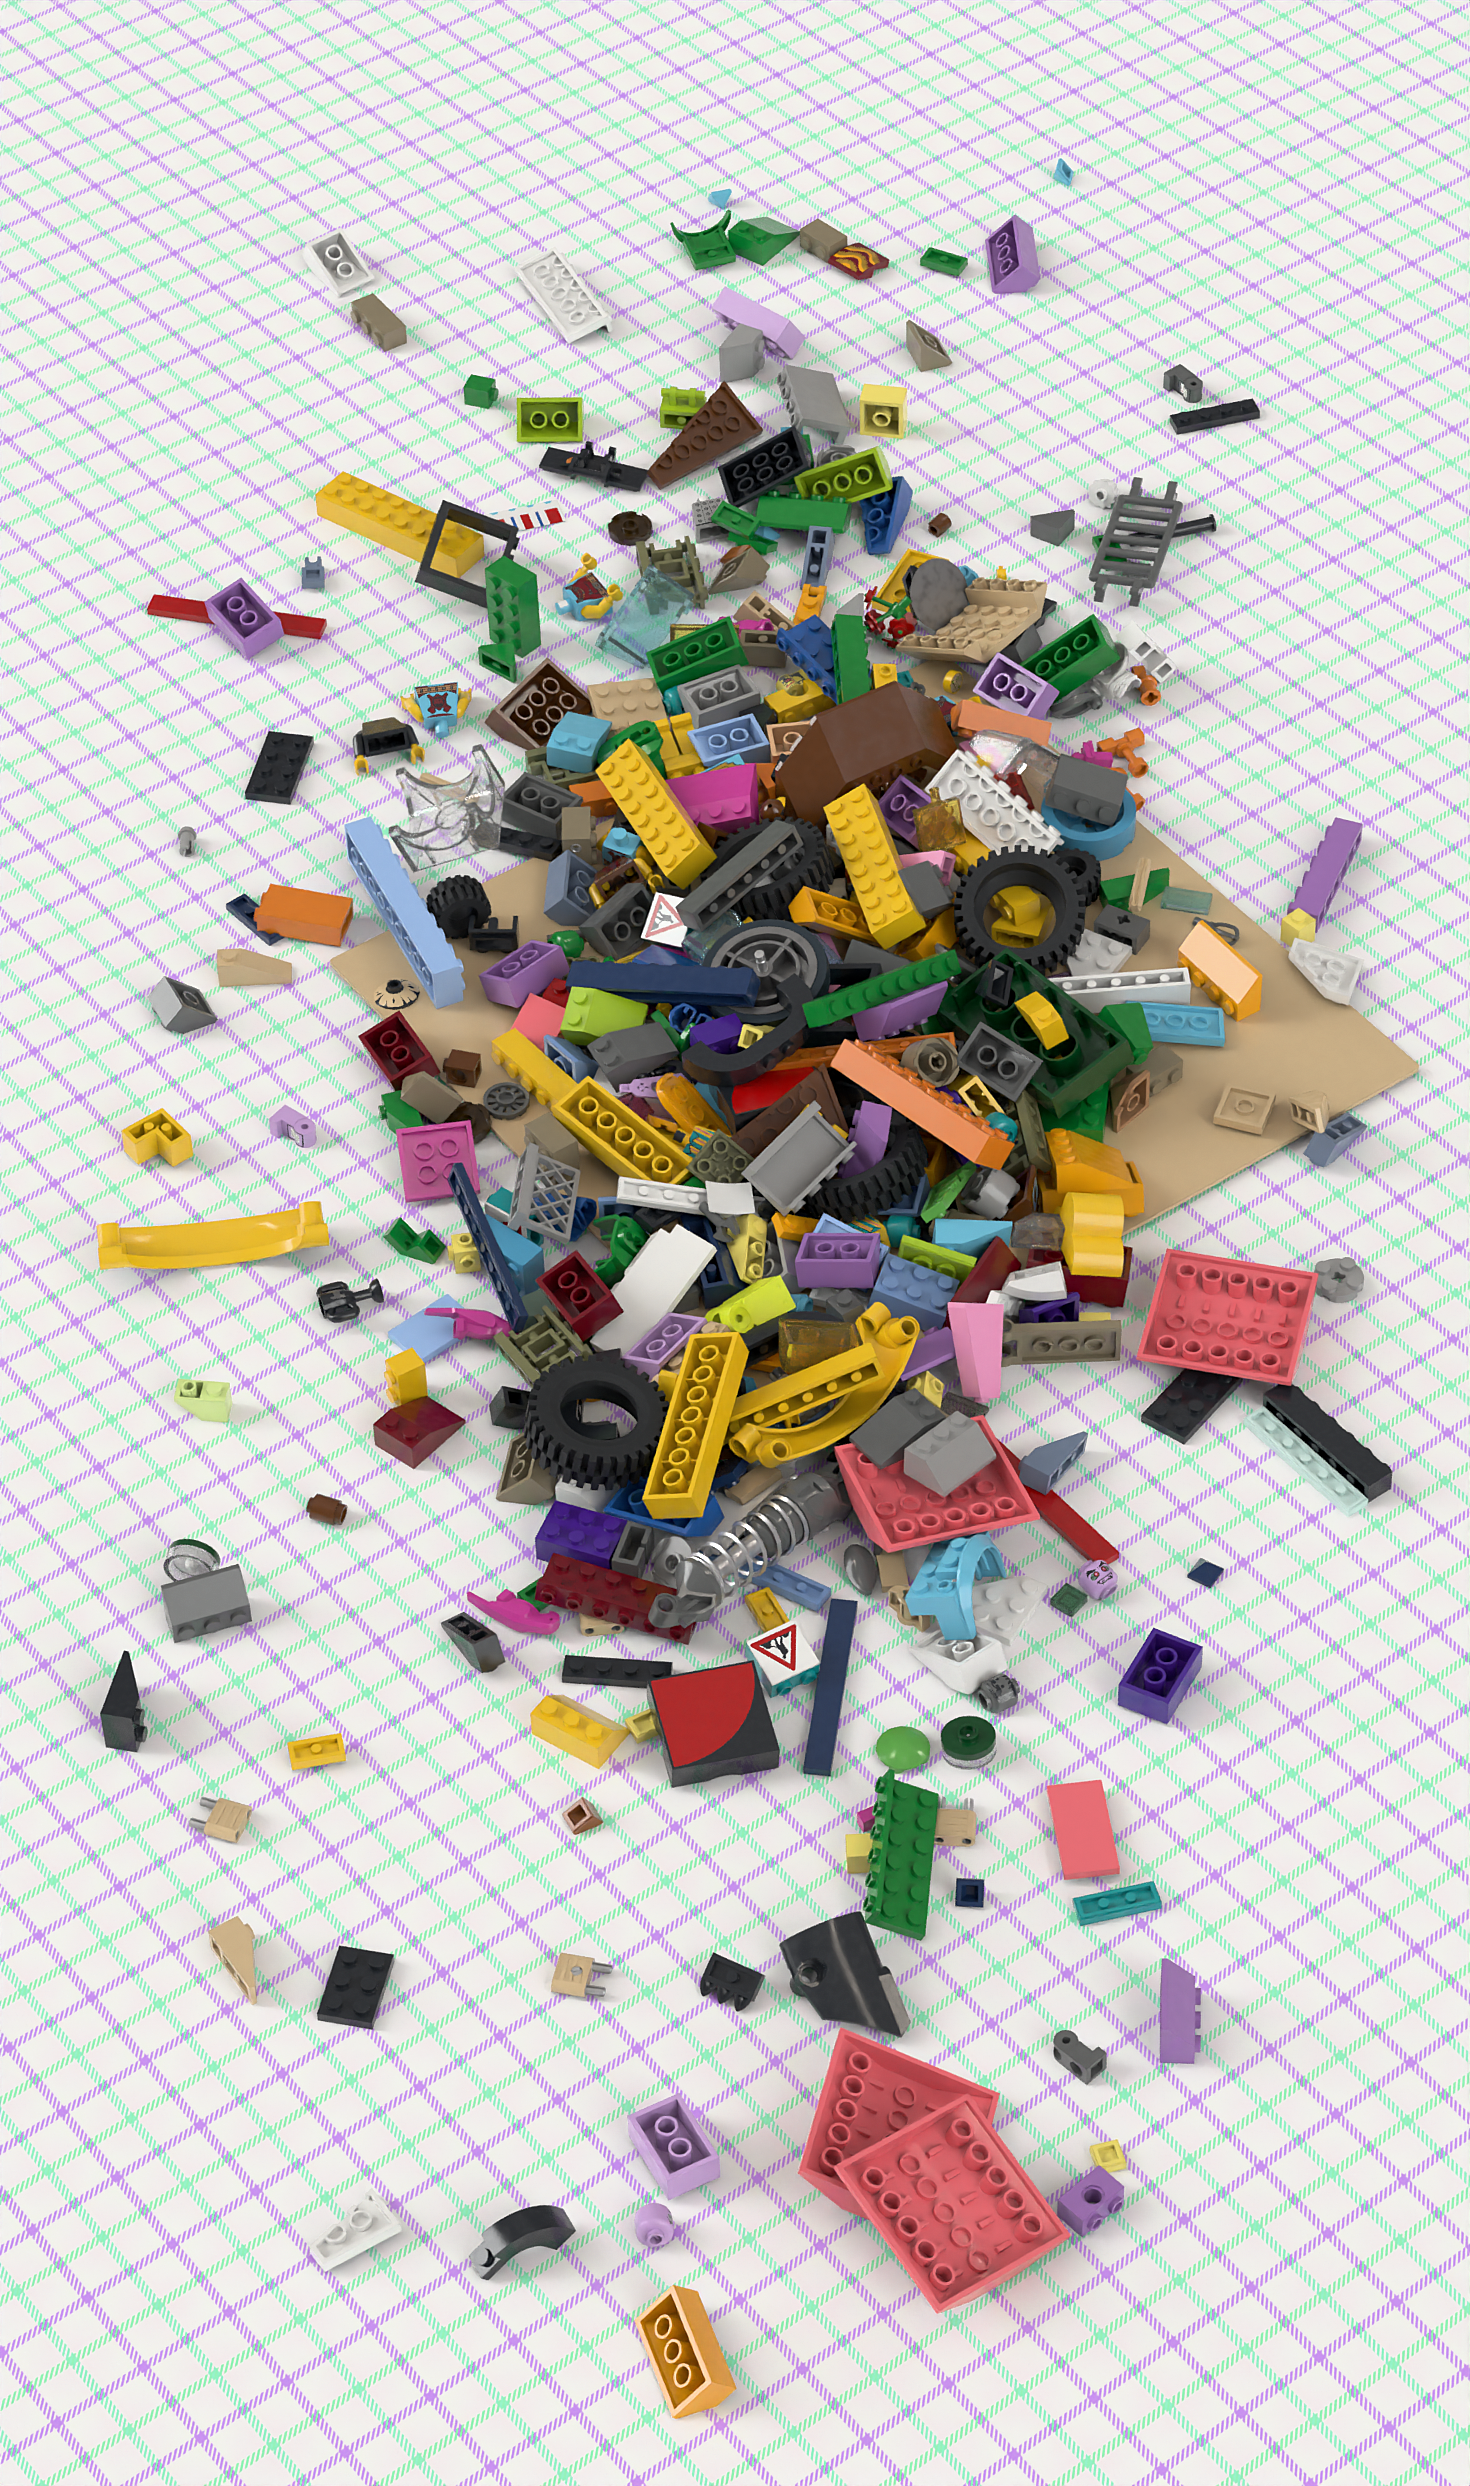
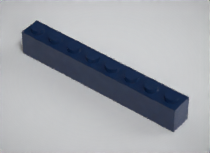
M583 960L582 962L572 961L565 987L569 993L572 986L594 988L636 1002L754 1007L761 982L754 970L748 967L728 968L725 966L705 967L702 965L682 966L679 964L659 965L657 963L637 964L634 962L614 963L612 961L592 962Z

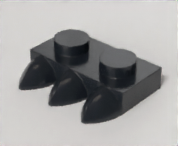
M713 1952L700 1981L701 1995L703 1997L707 1996L718 1986L717 1999L719 2004H723L735 1993L734 2006L735 2010L739 2012L746 2008L751 2001H755L765 1975Z

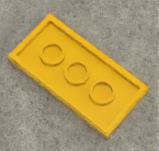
M908 548L876 597L892 604L895 601L899 603L906 596L902 578L910 565H915L919 568L930 559L945 558ZM872 601L873 609L888 612L889 607ZM909 606L906 608L907 612H911Z

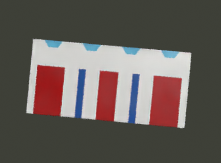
M557 499L485 514V516L518 527V531L566 521Z

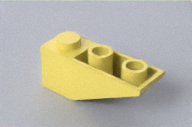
M751 1213L736 1218L740 1234L734 1235L728 1228L727 1234L734 1240L726 1242L740 1280L750 1285L763 1277L768 1225L767 1221Z

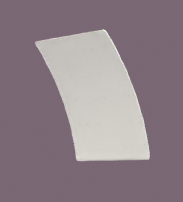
M705 1181L710 1212L720 1214L755 1213L750 1182L733 1184Z

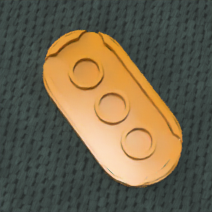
M666 1073L657 1081L656 1093L661 1104L684 1131L691 1134L695 1125L713 1131L720 1129L724 1134L731 1136L730 1130L724 1121L686 1078L673 1076L675 1073Z

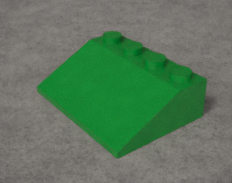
M1112 1080L1105 1082L1082 1100L1075 1109L1067 1112L1059 1119L1037 1102L1044 1132H1051L1055 1128H1063L1066 1131L1070 1130L1103 1143Z

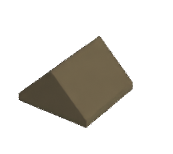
M911 320L906 322V347L920 372L952 364L950 357L937 336Z
M425 1071L407 1076L403 1080L400 1099L436 1124H442L463 1100L462 1097Z

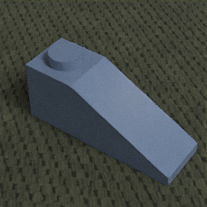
M809 527L800 590L803 589L804 583L811 584L812 587L825 586L835 544V535L832 527Z
M1347 1112L1327 1123L1325 1132L1318 1133L1315 1131L1303 1154L1310 1158L1314 1165L1324 1168L1333 1163L1366 1130L1367 1125Z
M1083 1431L1037 1447L1028 1456L1025 1455L1018 1466L1021 1483L1046 1495L1084 1454L1088 1433Z

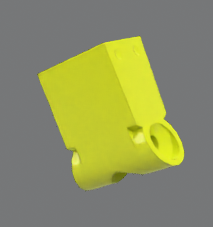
M778 1275L756 1281L723 1302L722 1305L711 1309L705 1318L707 1322L713 1321L728 1325L731 1332L743 1334L796 1308V1305L781 1276Z

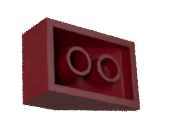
M424 1396L394 1407L373 1424L375 1445L412 1469H415L466 1423V1420L430 1397Z

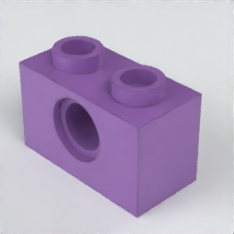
M1099 2165L1058 2199L1057 2216L1083 2237L1088 2232L1097 2230L1106 2217L1111 2213H1117L1124 2204V2186Z

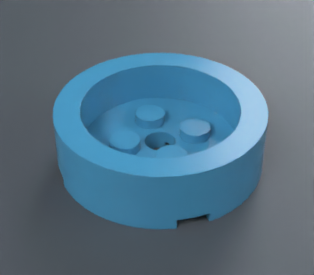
M1126 789L1113 827L1046 806L1045 797L1043 798L1041 805V815L1044 817L1043 823L1048 827L1050 825L1055 827L1061 833L1059 837L1064 841L1062 846L1057 844L1052 850L1054 852L1057 850L1063 851L1064 848H1069L1070 850L1077 848L1080 851H1088L1089 855L1096 857V860L1103 861L1121 854L1124 847L1134 840L1136 804L1132 795ZM1086 822L1093 827H1085Z

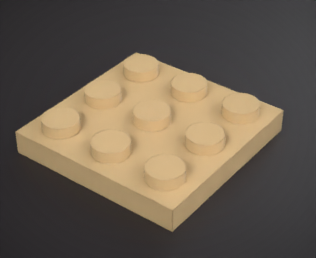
M654 678L588 685L587 694L595 718L611 721L612 727L610 732L614 731L615 734L640 721L648 720L653 722L667 718Z

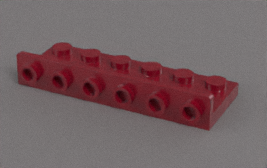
M556 1553L552 1554L543 1577L538 1579L535 1600L686 1645H689L698 1623L693 1622L685 1629L681 1625L667 1628L655 1627L649 1621L648 1614L656 1596L661 1593L676 1596L677 1589Z

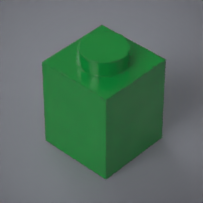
M471 374L463 387L465 405L489 409L498 398L499 390L496 388V379Z

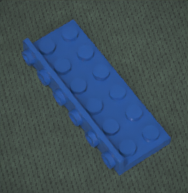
M814 614L788 631H785L783 628L778 629L776 639L778 648L785 652L792 659L793 663L800 667L807 674L808 678L814 681L822 689L823 693L837 704L830 628Z

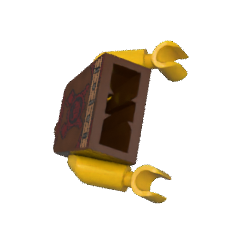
M621 857L594 874V882L589 888V894L596 909H599L627 883H642L648 880L650 889L654 894L657 892L656 886L661 885L665 888L661 876L654 875V871L643 859Z

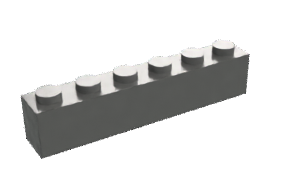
M776 820L681 901L675 908L684 926L700 932L704 931L799 849L803 842L795 826Z

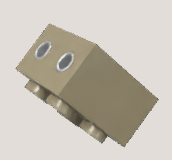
M562 807V852L570 850L593 867V864H597V850H592V848H597V834L592 832V830H596V817L591 816L590 807Z

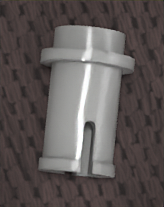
M189 826L182 827L178 832V839L180 840L179 852L183 856L185 849V857H191L195 853L194 840L197 834Z

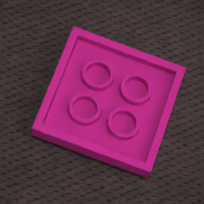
M470 1120L396 1129L406 1203L454 1197L447 1179L454 1163L460 1162L464 1165L475 1193L480 1194Z

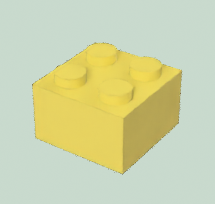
M864 384L859 400L860 435L903 439L907 426V388Z

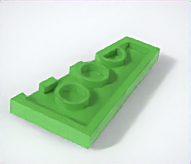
M970 1160L931 1187L921 1212V1217L926 1223L932 1219L935 1221V1218L941 1219L947 1214L946 1210L977 1169L974 1162Z

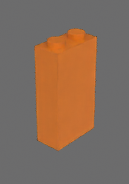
M270 884L267 892H263L261 905L254 912V922H257V931H265L268 934L279 933L283 937L339 947L354 917L353 898Z

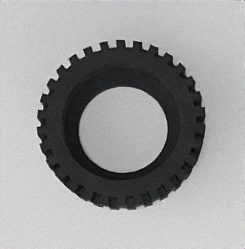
M775 817L774 822L779 820L795 826L803 842V845L796 850L802 854V860L790 873L781 879L764 886L752 888L718 918L719 921L722 923L726 922V925L729 927L742 925L741 923L747 917H750L753 921L775 919L790 922L792 919L788 906L803 886L828 894L830 891L828 885H832L834 882L835 867L824 837L817 826L813 827L811 822L807 821L805 823L804 819L801 818L794 821L793 817H787L783 821L781 817ZM769 818L763 819L760 825H757L756 822L750 823L751 828L745 830L744 827L737 829L738 834H728L726 842L720 840L716 844L718 849L712 848L717 858L700 874L701 883L705 882L773 822H770Z
M1014 845V852H1009L1008 846L1001 847V855L997 856L994 849L988 852L987 861L981 856L977 859V867L971 864L968 868V875L963 874L960 879V886H957L956 898L954 900L956 937H959L961 948H966V956L969 959L975 957V965L978 968H981L983 964H986L1004 949L1008 948L1045 976V969L1048 968L1053 973L1057 970L1058 962L1063 966L1067 963L1068 955L1071 957L1074 955L1076 945H1080L1082 934L1084 933L1086 899L1081 882L1077 883L1078 876L1074 871L1069 874L1070 866L1066 862L1061 866L1059 865V856L1053 854L1051 859H1049L1048 850L1042 848L1039 854H1035V846L1028 845L1027 852H1021V845ZM1012 886H1026L1044 894L1051 902L1056 915L1055 926L1050 936L1043 943L1029 948H1012L995 942L986 931L983 914L987 903L996 893Z
M884 1101L880 1103V1105L889 1106ZM862 1102L856 1103V1108H851L850 1104L843 1106L844 1111L842 1113L849 1130L850 1127L855 1128V1125H852L855 1110L860 1111ZM892 1107L888 1141L885 1148L889 1153L875 1166L860 1174L842 1179H829L828 1181L823 1178L819 1182L822 1187L812 1197L807 1194L802 1199L805 1202L803 1205L805 1210L809 1213L811 1212L815 1218L819 1216L821 1218L823 1213L839 1221L843 1218L844 1222L847 1223L852 1222V1218L855 1216L858 1221L864 1220L865 1214L868 1213L871 1214V1217L878 1215L877 1210L880 1208L887 1211L891 1208L890 1203L893 1201L896 1204L900 1203L903 1200L901 1195L905 1194L908 1196L913 1192L911 1186L917 1187L919 1185V1177H924L926 1173L924 1168L928 1167V1152L915 1122Z
M589 1355L588 1361H583L582 1356H575L574 1362L571 1364L567 1358L561 1360L560 1367L556 1363L551 1365L549 1373L544 1370L540 1374V1379L535 1380L533 1389L531 1388L523 1432L524 1438H527V1449H532L531 1456L534 1460L540 1458L539 1466L543 1470L550 1466L549 1474L554 1478L562 1474V1482L569 1484L571 1479L577 1481L576 1487L583 1489L584 1483L591 1484L590 1490L598 1491L599 1485H604L605 1491L613 1490L614 1483H617L619 1489L627 1487L628 1480L634 1485L639 1482L640 1476L645 1479L650 1474L668 1413L669 1402L665 1401L666 1395L664 1391H658L659 1384L655 1380L648 1383L650 1375L646 1372L638 1375V1367L631 1364L629 1369L624 1367L625 1361L620 1359L617 1360L616 1364L610 1363L611 1357L603 1356L602 1362L596 1361V1355ZM578 1399L603 1400L626 1410L634 1417L637 1424L631 1432L623 1437L613 1440H595L584 1437L572 1430L564 1421L560 1406Z

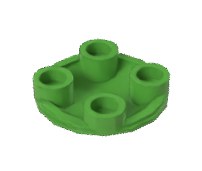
M898 1726L890 1728L881 1734L876 1743V1753L878 1758L889 1769L895 1770V1774H900L904 1770L916 1768L929 1761L930 1743L920 1730L913 1727Z

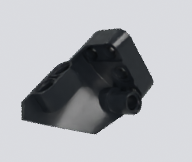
M852 1912L824 1921L785 1939L779 1944L787 1968L792 1975L789 1983L792 1992L797 1996L806 1997L822 2020L857 2024L884 2031L900 2038L904 2035L911 2023L890 1969L881 1963L862 1912ZM801 1976L808 1978L810 1983L805 1982Z

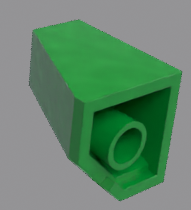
M1141 1003L1105 1005L1097 1017L1128 1040L1135 1059L1129 1065L1142 1064L1146 1061L1149 1052L1154 1046Z

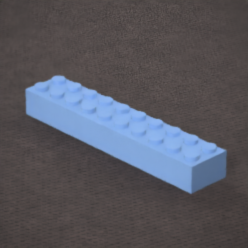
M371 816L344 824L347 859L435 1008L439 1009L463 1001L465 983L461 976V973L464 972L462 961L460 958L456 959L451 943L447 944L445 934L442 928L438 929L433 913L427 911L424 898L418 896L415 883L411 884L408 872L405 868L402 869L398 855L392 853L390 842L388 839L383 838L380 825H376Z

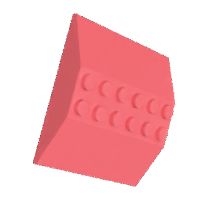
M1167 1248L1136 1360L1291 1386L1299 1368L1309 1328L1319 1273Z
M984 1415L971 1417L970 1419L978 1423L995 1451L996 1459L945 1497L904 1474V1459L880 1470L852 1443L834 1447L851 1505L869 1539L890 1553L1040 1520V1514Z
M840 2028L798 2174L841 2209L870 2220L834 2170L835 2165L967 2093L992 2125L1000 2093L849 2030Z
M968 2093L834 2167L841 2180L937 2314L969 2303L1010 2280L1071 2236Z

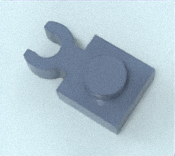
M317 556L316 562H309V557H305V567H302V589L325 588V570L320 556Z

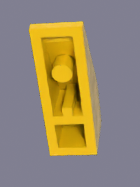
M1037 991L1015 1002L1016 1007L1047 1050L1069 1038L1060 1015L1052 1004Z

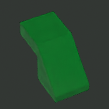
M401 1217L393 1221L383 1236L399 1254L429 1264L436 1263L446 1248V1245L430 1229L417 1234Z

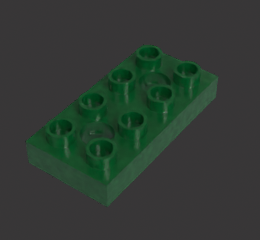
M1008 948L993 958L1014 969L1006 1008L975 993L989 964L987 962L943 997L935 1014L939 1025L948 1032L954 1033V1037L959 1041H965L966 1043L981 1021L1043 1060V1063L1024 1090L1058 1119L1075 1109L1082 1100L1105 1082L1112 1080L1118 1072L1135 1060L1126 1038ZM1035 991L1055 1008L1062 1018L1069 1037L1048 1050L1015 1005V1002ZM1000 1008H1001V1010H1003V1011H1001V1012H995L996 1010H998V1009H1000ZM1058 1055L1063 1057L1061 1059H1054Z

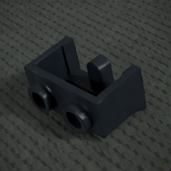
M470 915L468 928L470 950H477L479 953H486L488 951L511 953L519 948L520 938L518 916H513L512 929H498L499 922L496 917L489 919L488 929H475V915Z

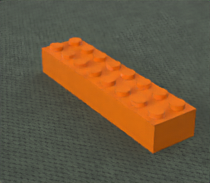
M844 1039L830 1064L832 1067L972 1162L997 1170L1002 1168L1015 1145L1007 1139L1009 1136L1007 1133L998 1128L993 1129L989 1127L990 1122L978 1115L976 1117L971 1115L972 1110L960 1103L958 1105L952 1102L954 1099L952 1096L943 1091L937 1092L934 1090L936 1087L934 1084L925 1079L921 1081L916 1078L918 1074L907 1067L903 1069L898 1066L900 1062L889 1055L885 1057L880 1054L882 1050L871 1043L867 1045L859 1039H856L854 1042Z

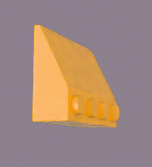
M1055 1128L1051 1132H1044L1053 1167L1049 1172L1057 1194L1133 1188V1181L1119 1149L1070 1130L1066 1131L1063 1128Z
M1133 1161L1125 1162L1133 1181V1188L1077 1192L1120 1195L1123 1201L1125 1217H1135L1138 1213H1144L1143 1182ZM1038 1168L1037 1180L1040 1212L1044 1221L1047 1220L1052 1223L1054 1211L1058 1206L1063 1205L1067 1193L1057 1194L1050 1172L1044 1173Z

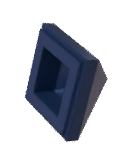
M1200 1558L1188 1573L1187 1578L1211 1588L1223 1573L1224 1568Z
M956 1878L955 1906L983 1908L985 1879Z

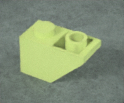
M178 1379L174 1402L202 1421L228 1423L232 1407L230 1383Z

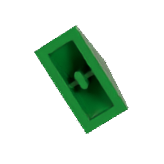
M513 643L481 645L478 647L480 666L512 683L517 681Z

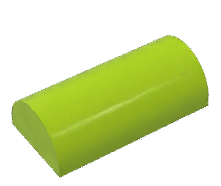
M879 446L809 469L794 477L797 488L803 497H810L811 494L824 495V499L842 496L846 497V501H852L851 503L891 490L893 487L888 462Z

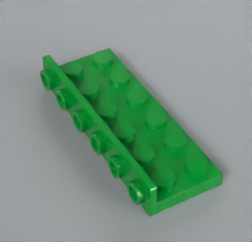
M889 1769L883 1777L880 1776L875 1785L877 1801L872 1811V1815L875 1816V1822L870 1832V1839L873 1842L867 1859L868 1863H870V1871L865 1880V1886L868 1887L863 1902L865 1922L921 1941L926 1934L939 1794L895 1780V1770Z

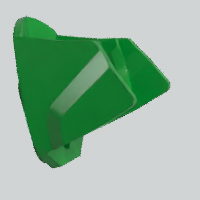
M644 720L629 726L602 744L598 751L597 762L601 765L629 738L646 752L662 777L667 779L663 760L659 752L663 744V738L655 722Z
M617 1214L601 1217L593 1221L595 1227L608 1233V1235L601 1236V1240L610 1242L612 1256L608 1259L596 1261L595 1264L598 1268L594 1272L609 1290L616 1283L622 1281L625 1277V1270L650 1238L633 1219L626 1216L620 1217Z

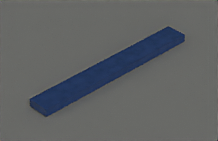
M462 1162L454 1163L447 1181L509 1325L515 1333H522L529 1315Z
M831 1598L803 1774L831 1776L858 1601Z

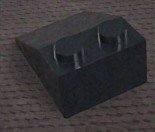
M124 1650L100 1716L106 1748L138 1752L141 1742L144 1743L147 1738L148 1729L147 1726H144L143 1722L145 1710L141 1709L130 1653Z

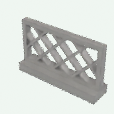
M529 1142L518 1162L508 1228L517 1231L521 1225L567 1244L571 1235L581 1171L538 1153L539 1146ZM538 1163L545 1165L549 1171L543 1172ZM561 1173L571 1176L572 1180L567 1182ZM554 1176L559 1184L553 1185L548 1177ZM541 1180L546 1188L540 1189L535 1181ZM563 1189L569 1198L564 1199L558 1191ZM551 1193L556 1201L551 1203L545 1194ZM538 1197L543 1205L538 1207L532 1198ZM561 1207L566 1215L561 1216L555 1208ZM548 1210L554 1219L548 1220L543 1211ZM535 1214L540 1223L530 1220L529 1216ZM558 1224L563 1233L556 1231L552 1225Z

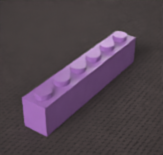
M1335 817L1332 825H1328L1326 828L1325 840H1321L1318 845L1317 856H1313L1311 859L1310 870L1304 873L1302 887H1297L1295 901L1290 902L1287 915L1300 908L1316 919L1315 933L1318 932L1361 844L1362 823Z

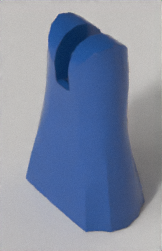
M686 1003L676 1006L669 1015L670 1026L681 1033L690 1023L699 1025L714 1020L704 1013H700L697 1016L696 1009Z
M551 1193L545 1194L551 1203L556 1201ZM561 1194L564 1199L569 1198L568 1195ZM538 1197L533 1198L537 1206L543 1205ZM576 1197L569 1242H576L595 1218L597 1204L593 1199ZM561 1207L555 1208L561 1216L566 1215ZM548 1210L543 1211L548 1220L554 1219ZM558 1224L552 1225L556 1231L563 1233Z

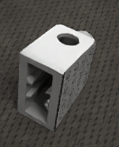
M703 495L697 499V502L692 504V522L696 543L729 536V530L711 521V516L721 502L724 501L723 498L709 499L708 496Z

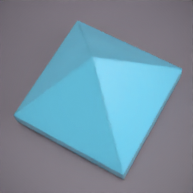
M1060 158L1058 159L1054 179L1069 186L1074 172Z
M725 189L711 192L708 201L723 209L732 190Z
M760 526L755 534L774 541L781 537L774 529L766 526Z

